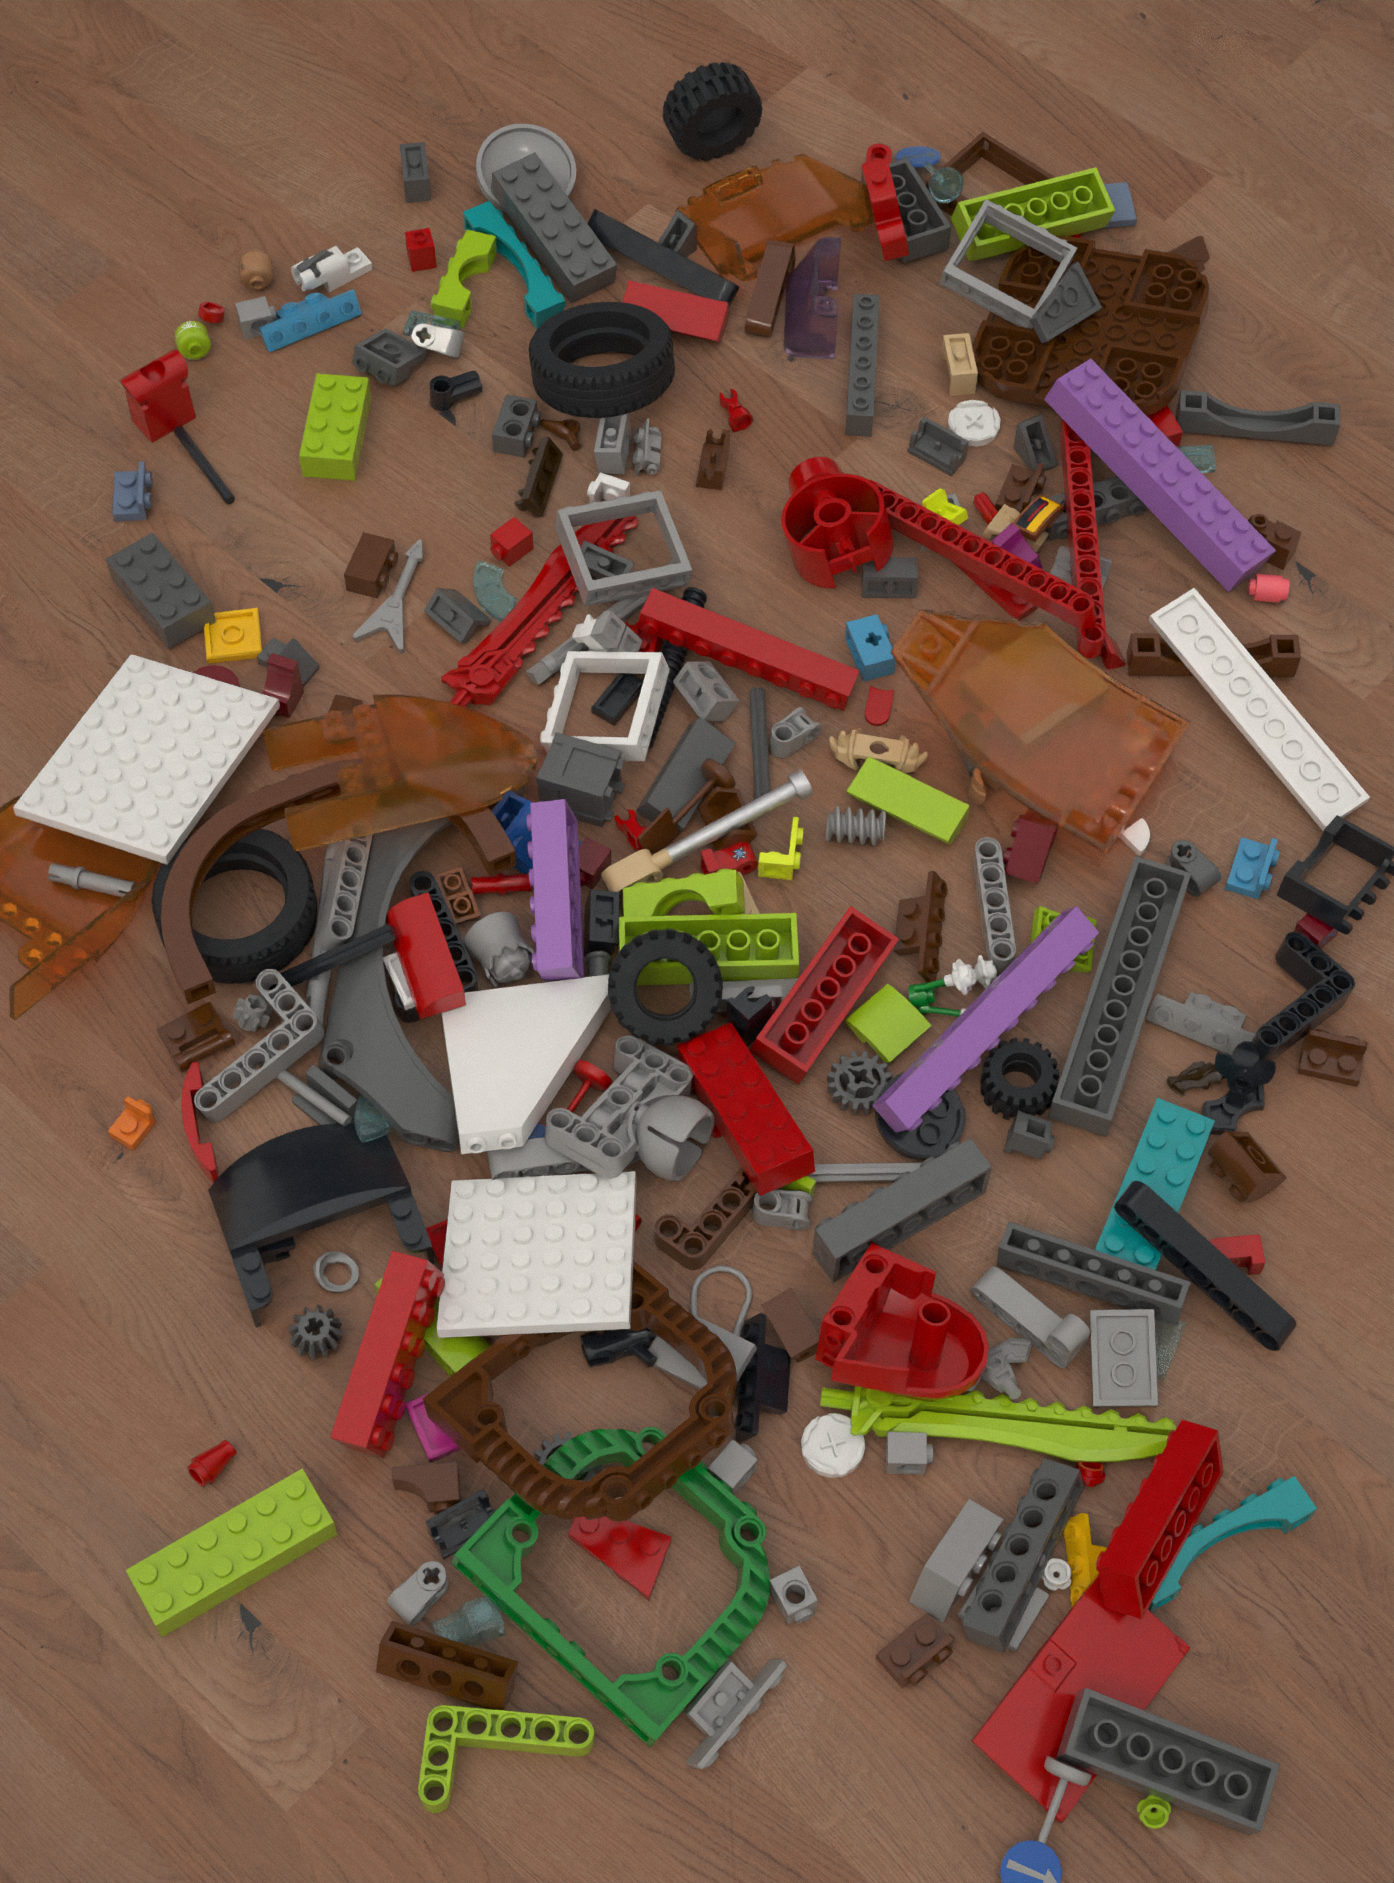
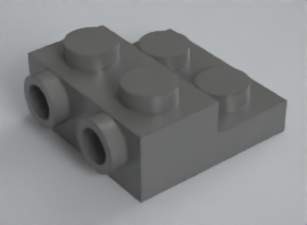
M385 328L355 345L352 364L355 365L358 371L374 375L380 383L396 386L409 378L412 367L426 360L428 350Z

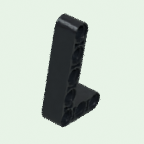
M428 871L414 873L409 881L411 897L429 892L434 909L439 912L437 917L443 934L449 935L445 939L452 959H460L454 962L461 983H470L467 986H463L464 993L479 991L476 970L435 877ZM421 888H428L426 891H419ZM395 992L394 999L399 1019L406 1023L422 1020L419 1019L416 1007L405 1011L397 992Z
M1290 932L1285 936L1275 954V960L1282 969L1308 991L1258 1029L1251 1043L1257 1047L1261 1060L1273 1061L1302 1039L1309 1029L1313 1030L1345 1004L1355 987V980L1351 974L1308 937L1299 932Z

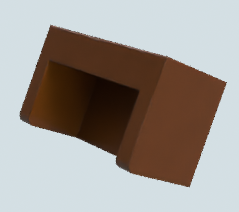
M716 787L698 807L705 826L744 806L745 802L740 789ZM751 821L738 829L731 830L727 835L712 842L715 851L731 847L739 842L751 843L757 837V833Z

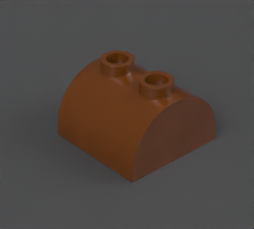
M1225 1131L1209 1149L1208 1155L1213 1160L1210 1164L1211 1170L1220 1178L1227 1176L1233 1184L1229 1191L1240 1202L1244 1199L1247 1202L1259 1200L1287 1179L1249 1132Z

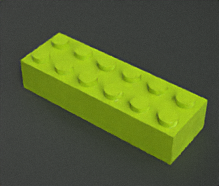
M1095 167L958 202L951 220L961 241L987 199L996 205L1000 204L1004 209L1015 215L1024 217L1026 221L1035 226L1045 228L1054 236L1069 237L1107 227L1115 209L1100 174ZM984 222L966 255L969 262L1015 251L1024 245L1026 247L1030 246Z
M796 913L619 917L620 950L639 934L642 935L654 929H675L679 932L691 934L706 945L717 961L723 982L798 978L799 950ZM658 959L649 963L641 971L637 980V985L693 983L689 970L680 962L672 959Z
M302 1468L126 1569V1572L161 1637L335 1537L338 1533L334 1521Z

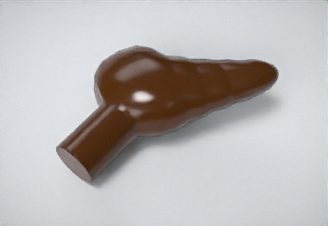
M573 419L563 421L540 420V425L559 438L567 440L571 450L575 451L581 447L577 438L580 431L578 421Z

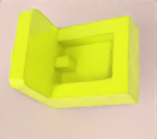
M941 488L922 501L923 507L957 525L968 519L966 509L949 503L945 490Z

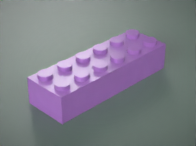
M565 799L530 803L531 814H527V827L529 832L532 831V841H528V854L530 859H533V869H529V881L531 887L534 886V896L530 897V908L532 914H535V924L531 925V936L533 942H536V953L532 954L533 968L539 972L541 980L545 982L584 978L578 820Z

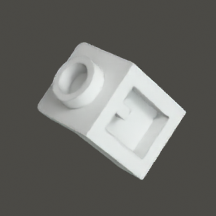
M600 472L596 481L590 483L587 496L590 499V503L594 501L600 502L601 498L608 501L620 496L629 497L630 482Z

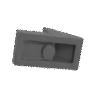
M584 541L581 546L590 575L597 579L630 573L634 566L633 562L587 541Z
M272 638L257 656L258 664L266 668L267 660L271 653L298 661L303 688L320 668L319 664L294 638L287 645Z

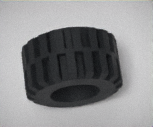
M1011 1038L1009 1044L1002 1041L998 1044V1049L994 1047L990 1050L989 1056H986L980 1080L981 1095L985 1096L984 1102L987 1106L992 1105V1112L996 1115L999 1112L1003 1113L1002 1118L1009 1120V1117H1015L1018 1110L1033 1116L1036 1113L1041 1116L1045 1113L1046 1107L1049 1108L1052 1104L1059 1079V1069H1056L1058 1063L1055 1058L1050 1059L1052 1053L1048 1048L1043 1051L1041 1049L1042 1044L1037 1041L1035 1044L1029 1043L1030 1039L1023 1038V1042H1018L1017 1038ZM1010 1072H1022L1030 1076L1035 1084L1026 1088L1015 1087L1006 1081L1004 1075Z

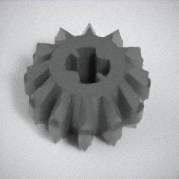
M319 1304L315 1308V1312H310V1309L305 1306V1315L295 1314L293 1319L296 1324L289 1326L288 1330L292 1335L290 1343L292 1347H298L297 1351L301 1357L309 1352V1357L313 1361L317 1357V1353H321L327 1359V1349L337 1351L339 1348L337 1340L343 1338V1332L340 1330L342 1326L340 1318H334L335 1314L331 1308L323 1313L322 1306ZM318 1329V1330H319V1334H318V1335H313V1332H312V1331Z

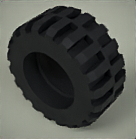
M713 62L709 63V66L704 67L701 65L697 67L692 73L689 71L681 81L678 80L674 84V89L670 90L667 94V101L664 102L662 116L675 144L684 155L698 160L699 158L710 160L711 157L717 159L723 157L725 153L730 154L735 151L736 147L744 145L746 139L752 137L755 133V127L759 126L763 107L761 98L745 71L727 62H721L720 64Z
M666 928V930L654 929L645 934H639L622 947L612 963L608 978V997L613 1014L616 1015L621 1026L631 1032L632 1036L637 1039L641 1038L649 1044L656 1045L658 1043L664 1044V1046H673V1043H685L690 1041V1038L693 1036H699L705 1031V1027L713 1022L722 1002L723 980L715 957L704 943L686 932ZM658 959H672L680 962L689 970L693 978L694 990L689 1003L682 1010L674 1014L660 1015L648 1010L641 1003L637 994V980L641 971L649 963Z

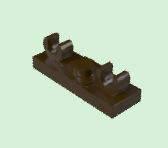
M550 437L541 438L539 447L532 450L535 459H531L528 462L531 468L527 477V483L525 488L518 492L522 497L521 500L515 501V505L520 511L529 509L535 517L543 516L563 455Z

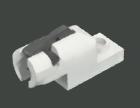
M337 246L328 250L324 249L315 256L306 258L291 267V272L297 286L302 284V291L311 290L323 284L329 292L373 270L372 262L358 247L343 254Z

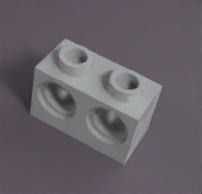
M710 661L686 662L673 681L696 714L705 721H725L739 703V699Z

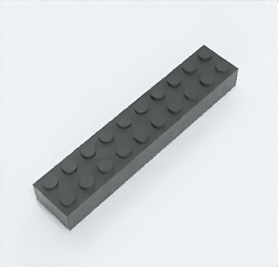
M1138 856L1134 857L1052 1101L1048 1118L1107 1137L1191 876L1190 872Z

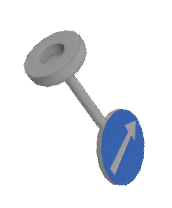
M1047 1756L1044 1767L1046 1771L1060 1777L1038 1840L1029 1839L1017 1842L1003 1856L999 1871L1002 1883L1061 1882L1062 1869L1060 1860L1053 1849L1045 1843L1068 1781L1086 1786L1090 1782L1092 1774Z

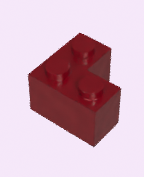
M1030 808L1024 815L1020 814L1011 832V837L1015 838L1013 847H1007L1003 858V864L1007 865L1005 874L1038 884L1042 878L1049 852L1054 845L1062 819Z

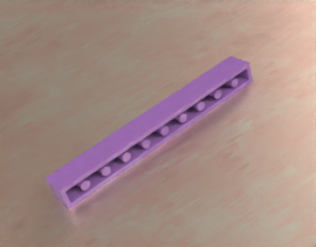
M1077 906L1062 911L872 1105L895 1133L904 1130L910 1132L917 1128L923 1121L921 1116L927 1110L935 1109L942 1102V1094L946 1090L951 1091L962 1081L960 1076L966 1070L970 1071L980 1063L981 1059L979 1056L985 1050L990 1051L1000 1042L998 1037L1004 1031L1007 1032L1019 1022L1017 1017L1023 1011H1029L1038 1003L1036 997L1041 992L1049 991L1057 983L1055 978L1060 973L1063 974L1074 966L1075 962L1073 959L1078 954H1084L1093 946L1092 940L1099 932Z

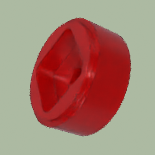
M203 302L199 305L198 316L202 320L209 323H220L223 321L225 309L221 305L214 302Z

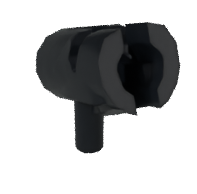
M648 1328L639 1331L629 1329L604 1330V1335L592 1331L580 1335L582 1352L590 1368L613 1363L620 1358L634 1355L648 1367H652L657 1361V1357L647 1350V1348H650V1341L654 1340L653 1331Z

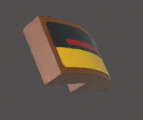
M1040 495L1020 513L1013 524L1019 528L1023 537L1036 542L1046 527H1052L1063 512L1064 505Z

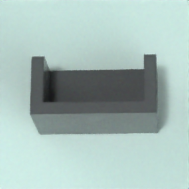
M425 142L400 144L406 203L430 201L431 194Z

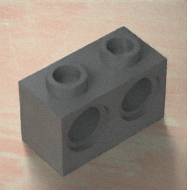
M506 394L492 433L493 452L524 458L527 448H531L533 445L534 427L538 428L540 425L541 412L537 411V400Z

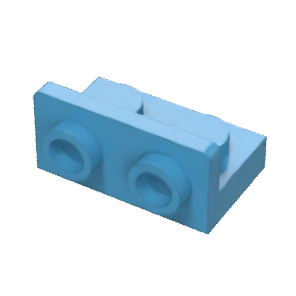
M1241 837L1225 890L1259 900L1262 889L1268 891L1273 874L1268 873L1269 866H1276L1280 851L1275 849L1278 839L1272 838L1269 846Z

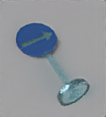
M913 146L903 148L897 152V161L908 158L913 167H925L933 175L929 181V192L936 201L940 203L954 201L962 192L964 185L963 177L957 170L952 167H944L937 171L932 166L941 159V155L937 150L929 147Z

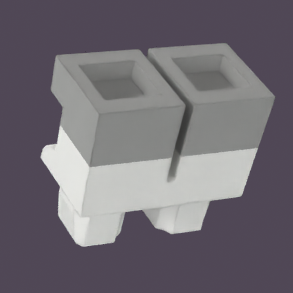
M612 610L603 611L599 619H594L591 615L587 614L584 623L577 624L572 635L576 642L585 643L589 647V651L638 652L643 641Z

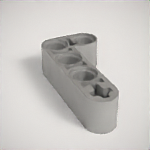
M991 1266L970 1289L974 1298L1019 1336L1024 1339H1030L1032 1346L1060 1368H1065L1087 1343L1090 1330L1084 1321L1074 1314H1068L1064 1319L1060 1318L998 1267Z

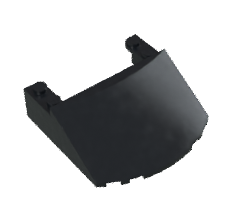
M334 1123L288 1132L255 1147L240 1157L208 1189L256 1328L262 1326L257 1311L266 1308L273 1298V1291L258 1248L387 1203L404 1248L412 1253L424 1252L426 1259L430 1263L435 1264L433 1247L413 1197L411 1186L384 1128L349 1123L346 1126Z

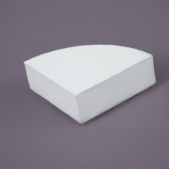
M1143 818L1128 827L1120 835V839L1139 857L1146 851L1150 839L1149 827Z

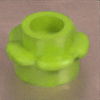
M1148 1795L1146 1799L1139 1801L1137 1812L1140 1813L1139 1818L1147 1827L1161 1828L1168 1822L1171 1805L1169 1802L1158 1797Z

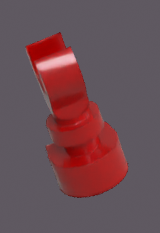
M730 389L731 398L729 399L725 398L720 392V406L728 410L730 415L728 424L732 431L737 432L747 429L752 424L753 417L747 408L738 403L737 392Z

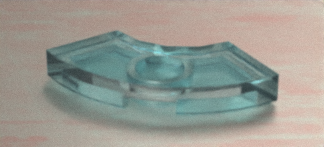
M478 560L473 576L477 601L488 615L502 622L515 608L517 600L514 596L508 594L502 586L503 569Z
M361 1094L355 1109L354 1125L362 1143L388 1135L390 1125L377 1108Z

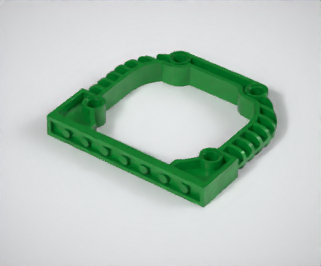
M656 1427L644 1428L638 1434L626 1429H595L568 1440L548 1458L543 1466L562 1478L577 1480L595 1466L621 1462L625 1467H630L647 1453L642 1447V1443L648 1442L655 1446L667 1435ZM702 1461L698 1466L687 1470L681 1475L672 1488L720 1531L719 1544L721 1551L738 1569L736 1593L729 1606L691 1649L683 1656L676 1653L664 1654L658 1659L651 1672L622 1674L612 1683L584 1657V1650L576 1642H568L559 1634V1627L547 1617L543 1619L516 1594L522 1582L521 1557L527 1556L533 1550L539 1533L536 1523L544 1515L523 1502L517 1494L508 1498L454 1554L451 1563L649 1748L655 1744L754 1630L765 1612L770 1595L769 1563L766 1553L761 1546L766 1537L765 1524L757 1516L756 1510L749 1503L741 1502L736 1498L726 1482L721 1479L716 1480L708 1472L707 1466ZM522 1531L526 1533L529 1540L523 1543L518 1542L513 1538L512 1533ZM740 1531H750L754 1536V1541L744 1540L741 1537ZM670 1667L674 1669L677 1679L673 1681L666 1679L662 1675V1668Z

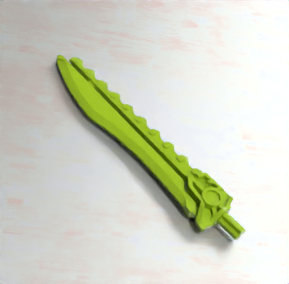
M855 1386L854 1392L822 1387L820 1406L851 1410L850 1434L852 1436L866 1435L871 1430L878 1437H887L888 1432L927 1433V1436L979 1440L1014 1446L1072 1462H1121L1154 1457L1162 1454L1166 1447L1169 1433L1172 1430H1176L1174 1421L1167 1417L1153 1423L1148 1422L1147 1417L1137 1413L1125 1419L1119 1416L1120 1413L1112 1409L1097 1415L1092 1412L1091 1408L1085 1405L1069 1411L1066 1410L1065 1405L1057 1401L1046 1407H1040L1038 1401L1030 1397L1020 1403H1013L1011 1398L1005 1394H1001L993 1399H985L984 1394L977 1390L964 1396L957 1395L929 1401L910 1399Z

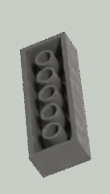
M536 152L492 172L491 192L571 303L615 283L616 262Z
M971 1138L963 1143L960 1141L955 1142L946 1149L944 1154L937 1158L934 1156L929 1157L922 1162L920 1168L911 1173L909 1171L902 1173L888 1187H878L864 1201L849 1204L844 1208L842 1214L833 1219L828 1217L822 1220L815 1229L812 1255L831 1282L835 1283L854 1271L871 1243L890 1250L986 1193L992 1166Z
M1086 1687L1076 1693L1056 1757L1058 1760L1146 1795H1153L1169 1802L1171 1805L1249 1836L1261 1832L1280 1765Z

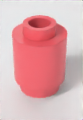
M1255 574L1254 579H1249L1248 595H1252L1253 601L1280 603L1281 600L1287 601L1290 586L1289 579H1284L1281 575Z

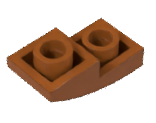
M462 866L434 875L455 925L481 917Z

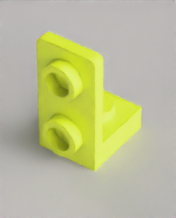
M793 817L789 855L775 851L768 853L760 852L758 877L793 879V870H799L801 852H796V845H802L804 828L798 827L799 817Z

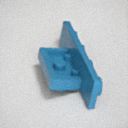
M353 289L330 299L322 293H311L305 296L303 301L284 304L281 310L275 312L277 320L261 326L259 329L266 349L272 352L361 315L362 312Z

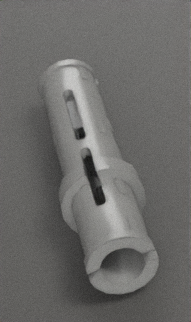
M53 862L48 870L49 874H53L48 875L49 881L68 884L76 890L85 888L128 900H133L137 889H132L137 887V883L134 881L131 882L89 872L81 866L72 868Z

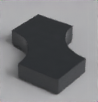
M1257 1085L1255 1091L1247 1096H1237L1229 1090L1220 1099L1204 1102L1202 1115L1215 1120L1210 1134L1222 1135L1225 1131H1235L1236 1124L1242 1116L1253 1111H1263L1265 1106L1264 1085Z

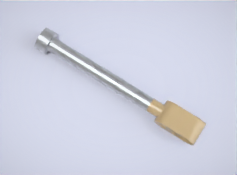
M799 769L787 776L789 782L653 855L650 850L642 849L607 867L602 872L601 877L609 891L619 892V902H622L624 887H631L638 882L648 884L659 882L663 877L661 870L727 835L731 830L744 826L796 797L802 801L812 796L814 793L803 771Z

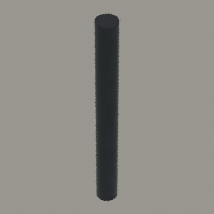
M182 426L176 427L174 434L225 503L232 504L235 501L234 495Z

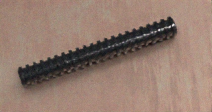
M688 587L684 590L681 599L704 608L707 595L698 588ZM667 640L661 652L670 670L648 749L654 746L662 719L665 716L672 692L675 689L673 681L681 671L688 651L687 648L675 646Z

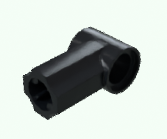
M472 370L451 378L443 375L432 378L430 381L431 406L438 411H445L453 406L454 401L481 393L482 384L478 373Z

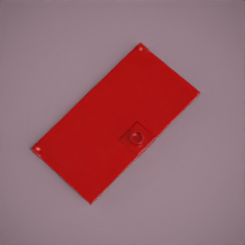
M1098 1573L1049 1639L1045 1641L1032 1658L1024 1672L971 1742L1048 1813L1060 1777L1046 1771L1044 1764L1047 1756L1057 1757L1076 1693L1086 1687L1138 1709L1145 1710L1190 1650V1647L1149 1610L1146 1611L1143 1619L1140 1620L1106 1608L1103 1594L1100 1591V1577ZM1088 1772L1092 1776L1086 1786L1068 1781L1055 1816L1057 1822L1060 1824L1064 1822L1067 1815L1095 1779L1096 1774Z

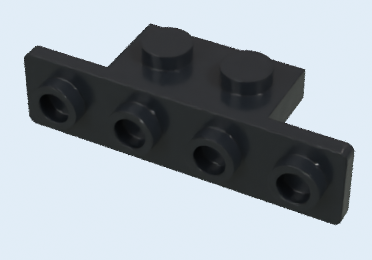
M762 1313L747 1319L741 1331L742 1338L755 1344L757 1350L742 1373L737 1389L739 1400L735 1428L736 1440L740 1442L758 1434L760 1409L782 1415L787 1412L791 1357L787 1350L765 1344L766 1315Z

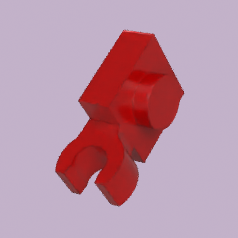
M629 809L627 810L629 819L622 820L616 815L614 816L616 828L625 834L627 843L634 852L643 849L638 836L646 827L644 825L640 826L637 823L635 811Z

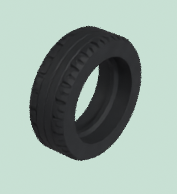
M596 302L569 308L546 320L536 330L529 343L528 351L534 390L551 408L572 416L605 418L637 411L660 398L670 386L675 375L673 339L670 328L653 311L630 303ZM601 352H621L634 355V357L607 366L587 367L570 364V362L583 356Z
M263 828L248 834L226 850L209 870L203 882L217 874L231 870L243 869L262 872L271 876L282 885L285 893V904L280 914L271 924L247 937L217 939L203 935L193 929V938L213 981L217 983L239 984L252 982L266 969L282 970L283 967L289 965L304 950V946L308 944L316 925L317 899L311 872L306 860L303 859L302 854L288 840ZM188 840L183 842L168 865L162 864L153 884L152 911L164 947L161 927L162 897L171 868Z

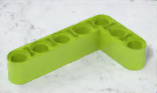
M449 1705L437 1706L429 1713L427 1719L418 1786L421 1803L428 1812L440 1813L449 1806L452 1797L458 1746L580 1757L589 1754L593 1749L595 1743L594 1729L588 1720L580 1717ZM442 1718L453 1721L451 1728L447 1731L441 1732L435 1729L436 1723ZM476 1721L484 1722L487 1727L483 1733L475 1735L468 1731L472 1723ZM514 1724L520 1727V1733L515 1737L509 1738L502 1734L503 1729L508 1725ZM545 1727L551 1728L554 1731V1736L548 1741L539 1740L536 1734L540 1729ZM581 1730L588 1734V1739L582 1744H576L570 1740V1736L575 1731ZM438 1752L446 1753L449 1756L447 1762L441 1766H435L430 1763L431 1757ZM437 1786L444 1790L443 1796L436 1801L426 1798L427 1791L432 1787Z

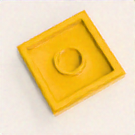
M258 608L214 613L216 622L212 625L207 623L204 626L207 664L257 658L262 651Z

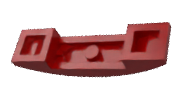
M193 1062L187 1072L182 1089V1121L196 1162L204 1174L214 1183L219 1177L216 1156L211 1142L201 1144L194 1103L196 1093L204 1086L199 1063Z

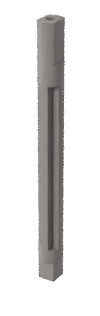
M673 560L670 561V562H669L668 564H666L665 566L674 564V563H673ZM649 594L620 599L606 611L612 610L624 621L644 606ZM571 636L526 671L531 683L539 685L559 671L562 663L565 662L568 651H585L589 647L585 643L576 642Z
M332 834L328 840V847L325 853L312 958L327 952L318 944L317 933L338 837L336 834ZM331 969L308 980L307 1005L315 1013L321 1024L323 1023L324 1008L327 1002ZM313 1024L305 1026L303 1031L309 1030Z

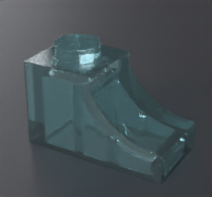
M486 1596L463 1603L454 1613L432 1622L435 1635L472 1647L506 1635L499 1608Z

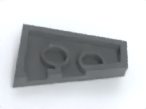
M1078 261L1070 266L1030 319L1041 343L1049 341L1102 308Z

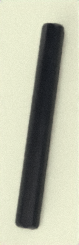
M386 924L280 974L293 987L396 939V931L390 924ZM277 984L270 986L269 990H273Z

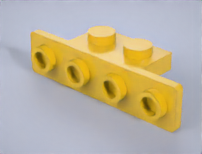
M1080 1513L1069 1518L1063 1532L1067 1563L1072 1574L1070 1577V1601L1072 1607L1099 1573L1096 1570L1097 1558L1102 1551L1105 1552L1107 1547L1092 1545L1089 1515L1086 1513Z

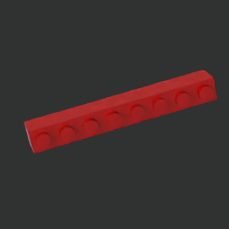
M654 588L651 589L638 620L637 629L642 630L648 635H655L675 646L685 647L695 651L700 656L710 657L720 661L725 666L735 667L747 672L750 676L760 677L778 687H785L799 693L803 697L815 699L830 708H837L842 711L845 709L860 671Z

